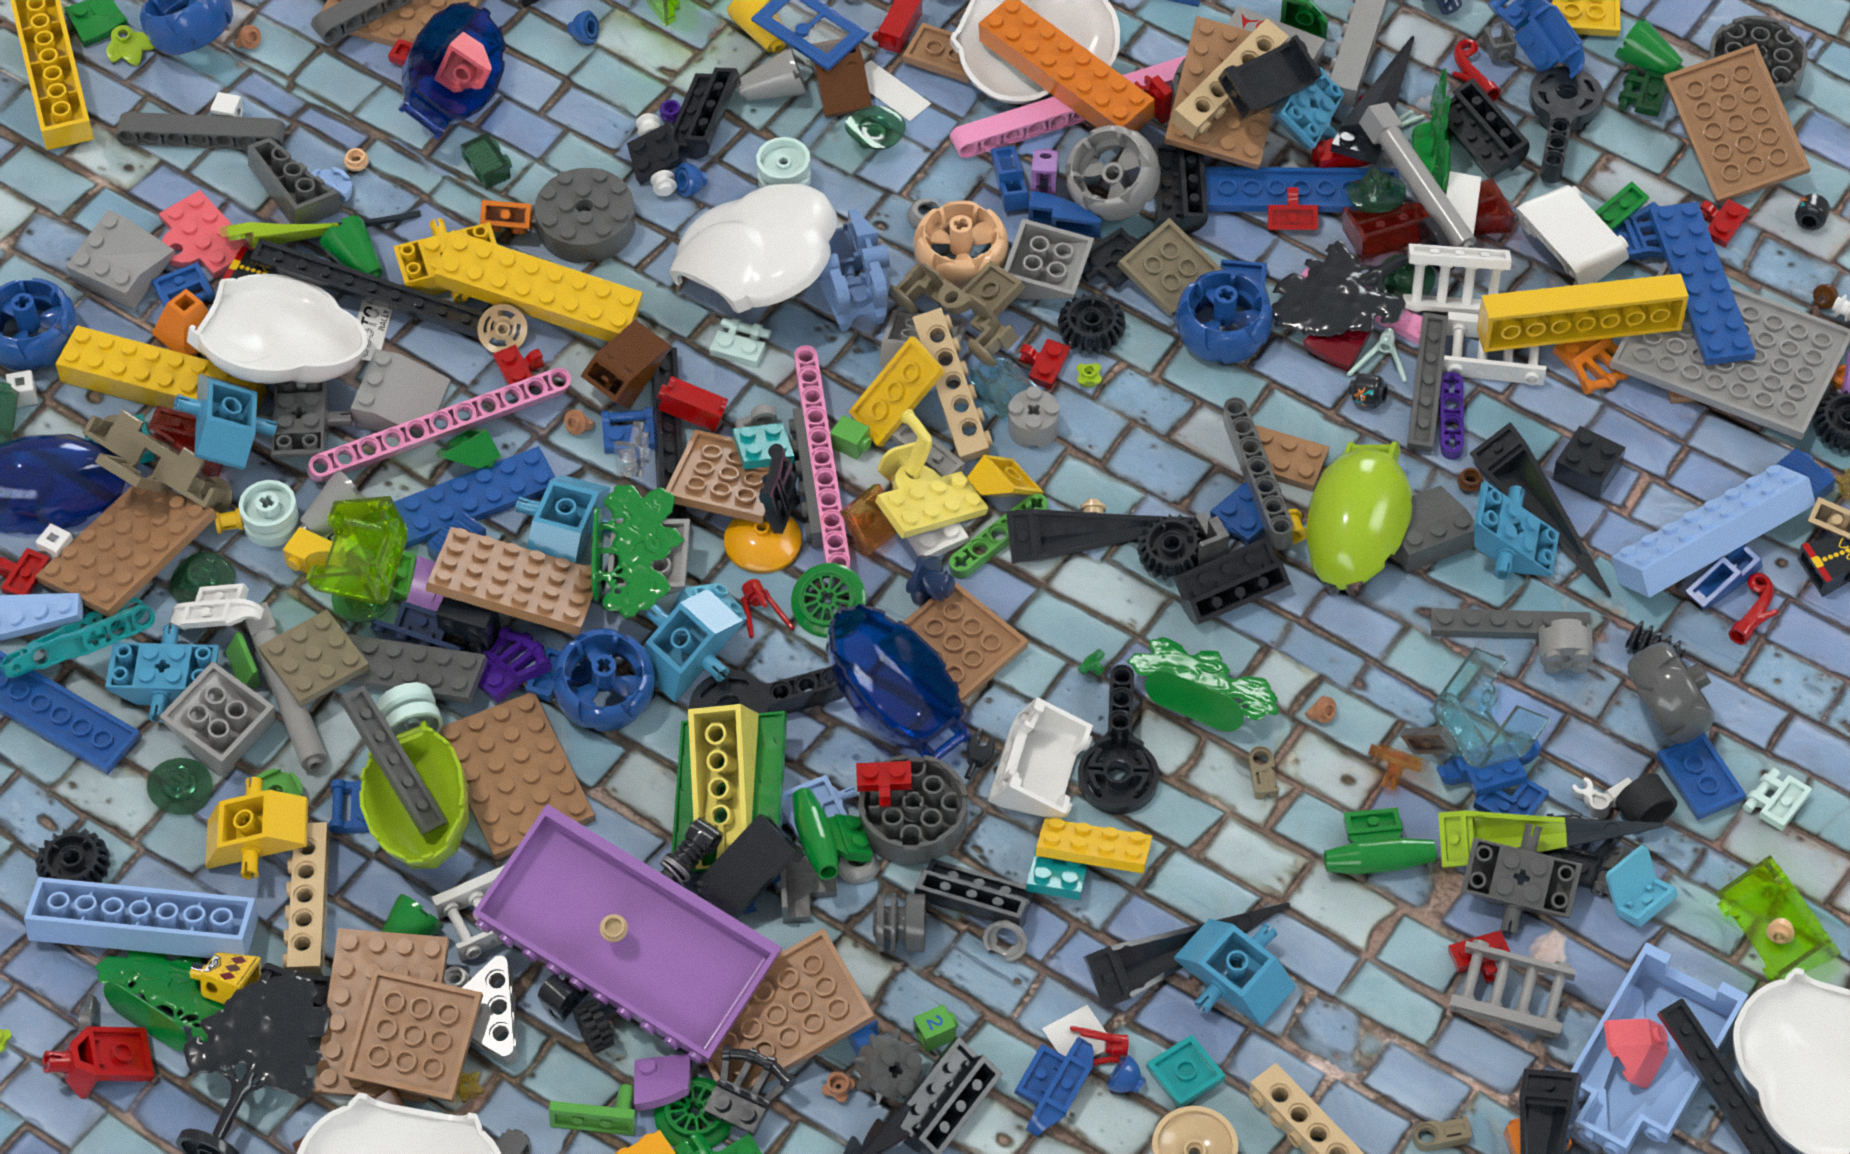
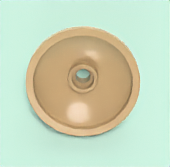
M1186 1106L1168 1113L1158 1123L1152 1138L1153 1154H1190L1192 1152L1198 1154H1238V1138L1231 1123L1217 1111L1202 1106Z

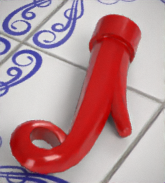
M1471 39L1461 40L1454 49V58L1463 73L1454 71L1452 76L1464 82L1473 78L1487 95L1495 101L1500 95L1499 87L1493 81H1489L1467 59V57L1473 56L1477 52L1478 44Z
M1763 573L1751 574L1747 579L1750 589L1762 594L1741 620L1736 621L1729 630L1728 635L1736 644L1745 645L1753 635V631L1760 624L1778 614L1777 609L1766 612L1773 598L1774 587L1770 578Z

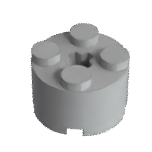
M1031 386L1027 390L1015 395L1008 405V429L1012 440L1018 445L1029 448V445H1038V448L1052 443L1056 439L1059 430L1060 407L1057 400L1037 386Z
M1558 619L1551 621V626L1547 628L1544 625L1539 628L1540 663L1545 667V672L1558 673L1561 669H1571L1575 673H1582L1588 670L1587 665L1594 659L1592 627L1588 623L1587 627L1582 625L1581 620Z

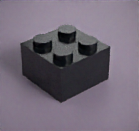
M1579 426L1556 460L1553 480L1599 501L1622 467L1626 447Z

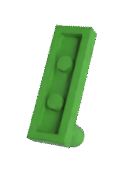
M623 1084L619 1087L615 1108L550 1101V1127L634 1136L636 1130L635 1110L632 1109L634 1087L628 1084Z

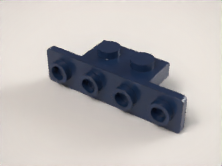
M403 600L394 625L367 615L364 618L365 621L371 623V629L385 633L386 629L395 631L394 637L409 641L410 637L419 640L418 645L431 647L436 645L444 649L467 652V650L445 642L448 633L438 629L435 611Z

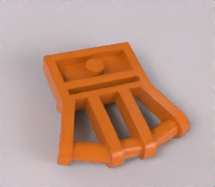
M1611 338L1562 343L1554 346L1553 353L1575 373L1585 395L1592 394L1594 390L1611 389L1616 386L1617 381L1620 379L1625 380L1630 376L1609 368L1612 360L1609 354L1614 355L1619 347L1612 342ZM1596 359H1598V360L1601 361L1609 370H1611L1612 373H1606V372H1605L1597 363H1595L1594 361H1595ZM1585 367L1597 380L1591 381V379H1588L1583 368Z

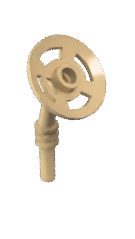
M492 304L493 306L482 314L478 322L477 333L480 342L493 353L515 344L519 348L523 344L528 330L524 315L514 306ZM504 310L510 311L515 315L509 318L504 315ZM490 316L491 318L488 320L486 326L487 332L484 333V323L486 319ZM516 324H520V332H519V335H518V337L516 338V340L514 341L512 338H513V337L515 336V334H516V330H517V325H516ZM492 337L497 340H505L506 346H495L489 341Z

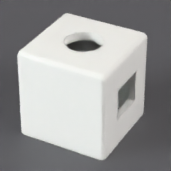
M218 92L210 109L211 116L242 117L244 109L241 96Z
M31 370L6 374L8 395L13 408L38 403L36 384Z
M50 523L35 543L38 552L49 556L52 561L73 541L71 533Z

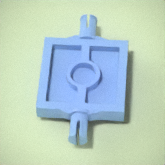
M827 775L783 791L782 825L787 824L793 830L798 842H800L794 823L792 803L793 793L800 788H809L813 791L825 810L827 818L835 816V814L847 815L843 808V801L857 797V792L854 786L838 791L832 786Z

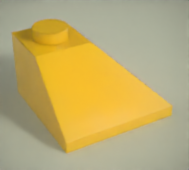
M983 455L967 476V480L973 485L977 493L983 497L1030 496L1032 494L1042 495L1044 493L1013 458Z

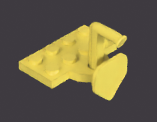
M911 409L906 410L901 416V421L908 424L918 438L916 442L894 447L882 456L877 470L891 482L893 490L878 494L875 500L900 537L904 539L986 515L989 507L962 471L940 477L933 469L924 465L932 448V437L915 416L914 411Z

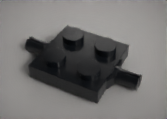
M1121 227L1092 245L1087 259L1092 268L1082 273L1083 280L1089 282L1094 277L1100 276L1113 288H1116L1130 279L1117 264L1148 237L1150 232L1137 239L1129 235Z

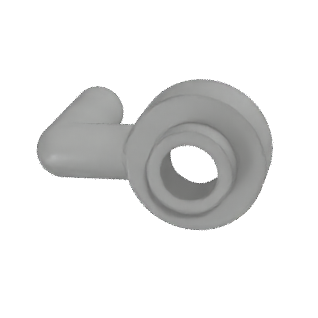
M759 404L752 409L750 416L736 420L735 427L743 428L752 425L775 424L777 422L776 409L768 404Z

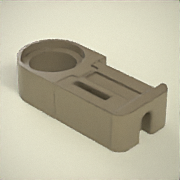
M1264 746L1254 747L1250 751L1248 759L1254 797L1257 800L1264 799L1266 795H1269L1270 799L1277 798L1279 787H1277L1273 753ZM1262 755L1268 759V762L1259 765L1253 761V758Z
M1462 1115L1461 1119L1458 1118L1439 1123L1437 1120L1418 1124L1413 1135L1415 1147L1420 1151L1429 1152L1469 1144L1472 1131L1467 1116ZM1423 1131H1428L1433 1134L1434 1140L1425 1143L1419 1139L1418 1135Z

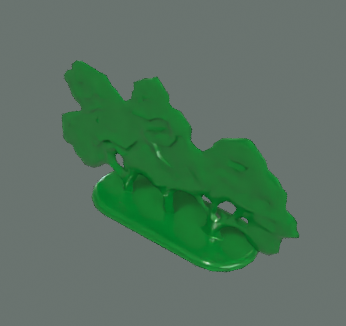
M1446 68L1441 70L1439 87L1436 83L1432 92L1430 102L1431 122H1422L1416 125L1411 135L1413 149L1445 195L1447 193L1449 172L1451 171L1450 138L1446 131L1451 99L1448 94L1446 95Z
M616 485L614 492L609 493L603 499L604 505L612 512L613 516L607 523H603L601 509L597 506L594 509L591 567L593 597L595 602L600 600L602 580L607 581L612 590L605 595L602 601L603 607L608 611H619L624 619L634 617L638 610H649L656 604L658 599L663 598L671 590L666 577L654 570L651 565L654 560L665 559L670 554L671 548L677 547L685 541L676 528L664 527L661 524L672 513L675 500L671 492H666L661 487L650 491L645 497H641L633 485ZM622 518L624 520L623 523L615 524L617 519ZM604 529L616 532L612 545L603 548ZM614 553L618 556V566L612 572L602 571L603 554ZM623 569L621 574H616L617 570ZM621 577L626 581V586L622 587L615 584L617 579L612 578ZM618 588L621 590V593L616 594L614 589Z
M1160 637L1148 641L1150 643L1149 648L1153 652L1152 654L1134 653L1127 661L1128 664L1133 665V669L1138 675L1148 676L1145 681V689L1148 696L1155 703L1225 732L1235 731L1241 727L1244 715L1252 720H1262L1267 714L1278 715L1279 708L1275 705L1278 698L1271 690L1267 680L1252 676L1237 679L1229 678L1227 673L1230 669L1225 663L1221 662L1222 657L1218 651L1206 650L1200 651L1196 655H1188L1181 644L1169 638ZM1233 698H1239L1242 702L1237 703ZM1241 705H1247L1248 707L1242 708Z
M128 950L129 957L108 956L95 966V969L99 971L97 975L98 982L105 984L103 989L104 995L114 1011L134 1025L146 1028L148 1034L176 1051H183L184 1045L187 1042L186 1034L181 1026L191 1027L193 1038L199 1036L203 1042H207L208 1036L202 1027L196 1028L192 1025L201 1023L202 1019L214 1015L218 1010H224L225 1004L203 997L201 991L197 989V985L201 981L190 978L192 964L194 962L202 964V957L182 955L174 961H167L166 954ZM135 981L136 984L130 988L128 986L129 983ZM136 994H143L145 996L146 1001L138 997ZM160 1005L168 1006L174 1012V1019L156 1007ZM178 1010H182L183 1014L178 1016ZM195 1014L199 1017L197 1020L188 1022V1020L184 1019L183 1021L180 1020L186 1015Z

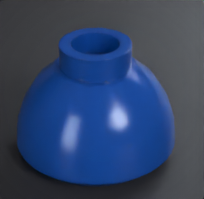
M590 10L577 14L573 21L568 24V33L582 43L593 44L599 36L597 17Z
M681 163L675 173L678 192L683 197H690L696 194L702 186L707 184L706 173L704 171L701 172L693 164Z
M1129 1055L1120 1060L1107 1081L1108 1089L1117 1093L1129 1091L1137 1093L1140 1090L1145 1079L1141 1077L1139 1065L1134 1058Z

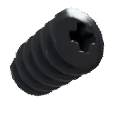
M1640 621L1632 630L1625 648L1630 646V652L1635 654L1639 650L1641 651L1655 643L1667 642L1671 644L1672 636L1669 635L1665 640H1662V630L1653 635L1654 626L1651 625L1647 630H1643L1644 621ZM1679 640L1672 646L1680 658L1683 659L1686 648L1684 650L1681 649L1682 641Z

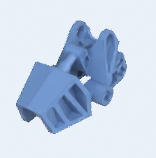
M856 209L848 210V223L843 224L842 228H837L830 239V258L824 270L816 279L819 280L841 332L848 331L852 321L860 315L870 316L875 325L883 324L886 318V307L888 306L887 267L890 266V258L887 245H878V232ZM865 270V273L861 272L860 276H855L854 271Z

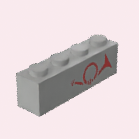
M1238 6L1227 25L1253 32L1266 19H1269L1289 36L1288 41L1292 36L1298 35L1300 40L1306 44L1308 53L1317 64L1320 63L1324 56L1326 39Z

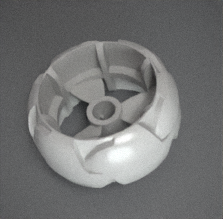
M1118 125L1098 127L1091 130L1089 137L1080 139L1071 149L1065 168L1067 176L1066 185L1073 200L1085 210H1089L1099 218H1104L1107 221L1125 220L1141 212L1146 202L1152 201L1155 197L1161 176L1158 156L1147 139L1135 130ZM1114 148H1124L1118 163L1111 162L1104 166L1099 161L1100 155ZM1141 166L1140 173L1133 184V180L1126 170ZM1102 175L1110 187L1108 198L1102 199L1101 196L1092 195L1088 190L1089 186L1085 178Z

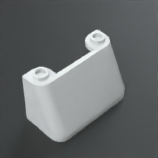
M1566 185L1522 203L1516 208L1517 216L1525 233L1528 236L1537 237L1563 265L1564 271L1573 278L1575 277L1574 285L1596 283L1629 258L1626 249L1629 245L1621 235L1616 236L1582 199L1583 195L1576 186L1570 187Z
M1038 697L1035 698L1018 713L1010 727L988 802L1001 808L1049 819L1066 818L1072 808L1070 796L1065 794L1076 755L1082 750L1086 751L1091 744L1092 736H1090L1093 725Z

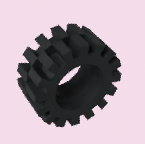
M594 999L572 1009L578 1030H580L586 1046H588L589 1051L593 1055L614 1046L615 1042L611 1034L612 1031L608 1026L603 1011H601L600 1006Z

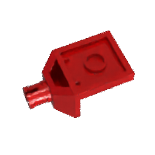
M87 1026L70 1042L65 1051L46 1050L42 1058V1066H48L43 1068L44 1073H63L65 1082L81 1099H87L97 1081L151 1082L155 1076L146 1028Z

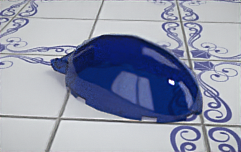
M470 2L453 3L444 10L434 14L416 35L408 49L402 66L404 99L398 110L402 113L406 112L434 134L433 137L437 140L442 136L447 126H453L483 109L495 95L505 69L503 52L506 50V44L501 26L498 27L490 18L491 12L487 8L479 9L470 5ZM464 32L484 45L492 70L483 88H469L454 93L434 80L449 44Z
M34 434L0 443V532L6 534L8 532L24 533V535L42 534L50 523L61 529H66L87 521L88 517L98 512L103 513L122 495L126 481L98 465L95 461L100 453L119 456L99 443L72 434Z
M863 604L847 608L840 607L828 626L826 652L834 681L857 716L883 739L900 747L916 750L921 757L928 755L941 760L959 744L969 741L971 733L960 720L964 715V705H962L958 695L960 691L956 680L953 682V679L945 669L947 665L937 651L909 625L900 620L898 622L886 616V611ZM950 729L955 735L934 751L930 745Z

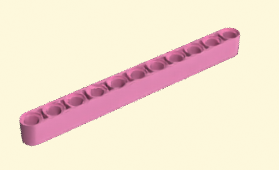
M1186 56L1122 76L1133 84L1138 81L1140 85L1146 86L1144 83L1146 75L1151 78L1159 75L1170 87L1178 66ZM1051 97L961 125L952 130L949 137L958 155L961 158H969L991 151L990 149L1008 146L1087 120L1056 97Z
M804 345L795 351V372L810 452L822 531L825 563H837L850 568V556L818 355L815 348ZM835 579L834 585H837L840 580Z
M555 368L316 454L309 462L308 476L315 482H324L329 480L338 470L346 474L559 397L567 391L571 382V376L567 370ZM555 377L561 378L564 386H555L552 379ZM537 386L541 394H531L528 387ZM508 394L514 395L517 398V403H508L505 400V396ZM490 403L494 411L485 412L481 408V404ZM461 411L467 412L470 419L462 421L457 413ZM442 420L445 422L446 428L442 430L437 429L433 422ZM414 428L419 429L423 436L421 438H414L409 431ZM394 437L398 440L399 445L391 447L387 445L385 439ZM371 446L375 450V454L365 455L361 448ZM342 454L347 455L351 462L341 464L337 457ZM322 463L327 468V471L317 473L313 469V465Z

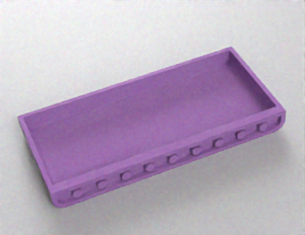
M546 804L472 912L476 920L475 925L486 933L492 931L499 935L498 939L510 948L514 945L523 950L522 954L527 959L536 962L538 959L546 964L545 968L553 975L555 974L559 977L562 974L570 979L569 983L574 988L580 991L586 989L593 993L592 997L604 1006L608 1003L617 1008L616 1012L626 1020L633 1018L640 1022V1027L651 1035H654L655 1032L664 1037L663 1041L675 1050L679 1047L688 1052L687 1056L698 1064L710 1062L782 952V947L548 804ZM611 914L622 916L628 925V932L625 938L615 943L606 941L600 934L601 921Z

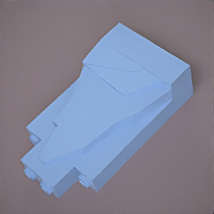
M1647 942L1571 1072L1579 1073L1582 1076L1578 1101H1586L1575 1120L1574 1131L1582 1140L1589 1143L1593 1141L1603 1146V1150L1608 1154H1628L1640 1131H1643L1653 1141H1662L1667 1144L1702 1081L1665 1028L1668 1036V1053L1650 1086L1643 1089L1628 1082L1622 1073L1626 1068L1619 1060V1057L1613 1058L1607 1049L1603 1022L1607 1020L1650 1019L1663 1025L1657 1016L1658 1012L1683 998L1720 1054H1722L1733 1035L1735 1021L1748 998V994L1725 982H1722L1718 990H1715L1671 967L1672 955Z

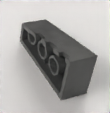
M270 137L248 145L249 168L291 224H311L339 213V192L334 188L330 189L327 187L324 180L318 175L315 177L307 171V167L303 163L293 160L291 154Z

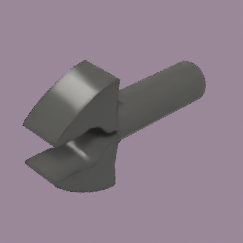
M95 995L87 996L84 1011L79 1013V1032H82L87 1026H94L93 1021L97 1005V997Z

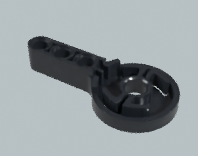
M1553 67L1537 74L1530 85V106L1539 116L1538 122L1548 129L1540 171L1541 179L1547 183H1557L1562 179L1570 134L1573 131L1583 129V124L1595 118L1602 106L1603 90L1596 78L1583 70L1571 79L1568 67ZM1562 96H1565V97H1569V98H1571V99H1564V98H1561V97H1562Z
M1117 665L1110 672L1108 731L1103 737L1095 740V745L1084 753L1078 766V787L1084 799L1094 808L1116 815L1133 813L1145 807L1155 796L1159 782V768L1154 756L1144 747V742L1136 738L1132 732L1134 671L1127 665ZM1113 770H1123L1128 776L1122 780H1116L1111 778L1108 773Z
M836 666L822 668L772 683L760 682L754 676L741 671H729L727 676L723 672H719L725 679L717 682L711 675L702 681L690 698L689 709L741 704L757 713L786 711L789 714L840 700L847 694L848 689L842 669Z

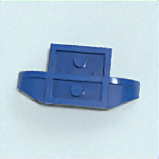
M1519 0L1517 4L1528 11L1530 14L1528 20L1530 22L1514 36L1515 40L1539 73L1553 68L1560 62V64L1565 63L1570 70L1569 76L1571 79L1574 78L1584 67L1585 56L1582 40L1556 5H1552L1546 0Z
M1537 738L1531 739L1527 743L1505 741L1499 745L1461 756H1454L1443 767L1441 765L1437 766L1436 770L1442 782L1446 785H1458L1469 782L1477 797L1527 782V774L1523 765L1534 760L1540 754L1542 747Z
M1077 1037L1066 1056L1041 1044L1014 1094L1037 1106L1027 1125L1026 1131L1038 1137L1045 1129L1057 1124L1066 1116L1092 1070L1094 1055L1091 1043L1081 1037Z

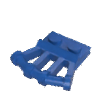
M1652 202L1641 208L1613 231L1616 236L1621 235L1629 245L1626 248L1629 255L1626 261L1636 259L1643 261L1647 257L1665 259L1661 247L1653 246L1659 244L1656 234L1642 235V233L1654 231L1651 221L1638 223L1649 216L1650 207L1659 206L1657 203Z

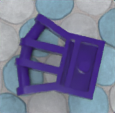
M503 626L499 631V638L489 651H483L488 661L478 688L496 703H499L522 683L545 674L552 668L550 659L545 656L544 646L539 641H533V637L528 632L519 633L513 631L511 627ZM510 641L516 642L505 652H503ZM525 650H527V652H525V653H524L522 656H520L517 660H515L513 663H511L510 665H508L511 661H513V660H514L516 657H518L521 653H523ZM536 660L535 665L526 668L528 665H530L533 661Z

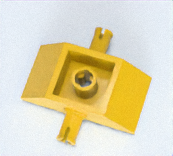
M437 218L439 227H437L435 219L429 223L433 234L432 237L393 246L406 287L431 295L451 291L436 286L435 271L451 232H447L445 221L442 218ZM490 222L456 230L457 232L497 244ZM451 291L453 301L460 303L458 296L460 293ZM460 294L463 302H465L469 297Z
M251 777V783L250 778H247L245 780V795L219 801L208 818L205 867L207 869L242 861L241 877L252 880V873L254 879L259 875V857L307 846L308 799L304 796L274 790L262 791L263 780L258 777Z

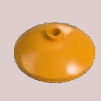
M791 516L783 534H773L770 523L766 521V518L763 524L733 518L724 534V548L728 558L740 569L756 574L773 573L787 567L796 559L802 545L800 527Z

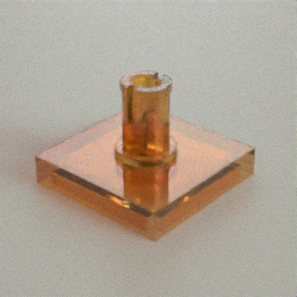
M873 484L839 511L862 556L870 555L897 533L875 502L877 495L884 493L880 484Z
M1381 743L1371 744L1368 752L1369 755L1386 760L1388 763L1380 786L1385 788L1389 786V789L1397 791L1403 769L1408 768L1416 772H1425L1430 762Z

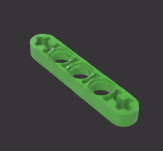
M1032 494L1010 511L1032 509V505L1036 506L1033 509H1039L1037 506L1041 505L1040 509L1048 510V500L1041 494ZM1006 514L950 557L949 571L953 577L962 579L970 576L1009 545ZM1002 532L1006 537L1002 540H995L992 534ZM980 546L986 548L987 551L982 555H978L973 552V549Z

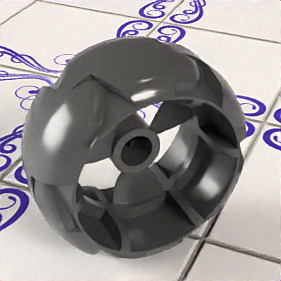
M1667 642L1652 644L1631 658L1627 665L1628 675L1670 741L1675 744L1687 743L1709 730L1714 723L1715 713L1701 689L1709 685L1711 681L1699 662L1687 668L1675 648Z

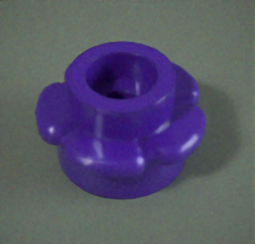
M675 100L663 102L659 110L661 119L675 122L681 108L680 104Z

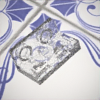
M633 422L630 442H614L618 475L643 477L645 463H650L649 433H645L644 422Z

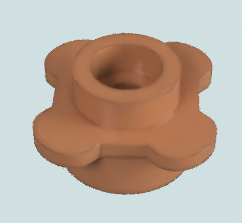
M832 1072L827 1079V1084L822 1086V1093L825 1096L830 1095L836 1098L838 1102H845L848 1098L847 1094L855 1087V1082L844 1073Z

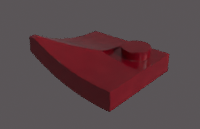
M1347 330L1342 335L1337 334L1332 337L1313 336L1310 334L1303 341V347L1322 360L1349 372L1370 338L1371 331Z

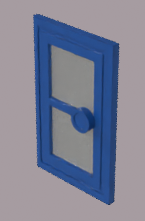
M771 0L751 18L752 22L827 71H830L869 35L868 31L820 0Z

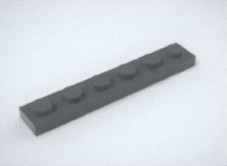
M1425 312L1422 315L1407 448L1432 452L1434 447L1448 316Z
M803 407L794 408L793 419H789L790 435L795 434L796 437L795 440H792V450L794 455L799 457V460H795L796 476L801 475L802 481H798L799 496L805 497V502H801L802 517H808V523H804L806 539L811 538L812 548L822 547V531Z
M1431 608L1430 612L1431 636L1539 639V628L1542 625L1545 628L1551 626V621L1577 619L1582 621L1583 626L1587 627V623L1591 626L1590 612Z
M360 686L341 695L339 698L341 705L421 836L444 826L448 821L365 686Z

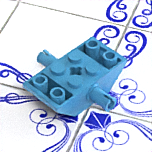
M1321 67L1320 72L1322 76L1314 86L1275 104L1270 112L1277 122L1303 148L1307 149L1315 148L1321 136L1325 140L1336 137L1338 132L1330 124V120L1345 94L1324 73Z
M199 374L197 400L178 394L174 401V410L195 415L194 457L244 470L255 433L273 437L276 432V421L256 416L257 392L246 386Z
M560 475L550 480L541 502L520 496L518 498L519 501L516 503V512L534 516L527 549L541 551L544 554L557 558H565L570 562L578 564L590 535L593 533L594 509L597 506L602 510L604 506L603 499L608 496L610 487ZM603 518V523H607L609 521L608 519ZM604 529V534L611 536V531Z
M1484 481L1481 483L1474 521V547L1496 562L1494 576H1498L1500 580H1507L1511 577V572L1548 577L1553 575L1559 532L1522 507L1525 489H1522L1520 486H1511L1507 497Z
M709 589L681 601L669 615L659 605L651 607L657 616L648 611L646 617L658 626V629L646 641L644 649L649 654L653 663L654 684L676 703L704 669L717 682L725 679L718 670L727 676L729 668L724 666L715 656L745 621Z
M169 624L163 627L161 644L116 642L112 646L105 688L107 691L136 705H151L148 719L157 723V717L167 709V706H170L212 661L217 664L219 645L177 644L180 628L173 624L171 625V632L169 631Z
M1208 919L1174 957V960L1208 986L1198 999L1194 1001V1005L1198 1010L1203 1006L1201 1012L1207 1014L1222 997L1260 1027L1264 1025L1296 988L1295 983L1279 960L1265 949L1278 935L1273 927L1268 930L1270 925L1264 923L1259 931L1250 938L1234 924Z

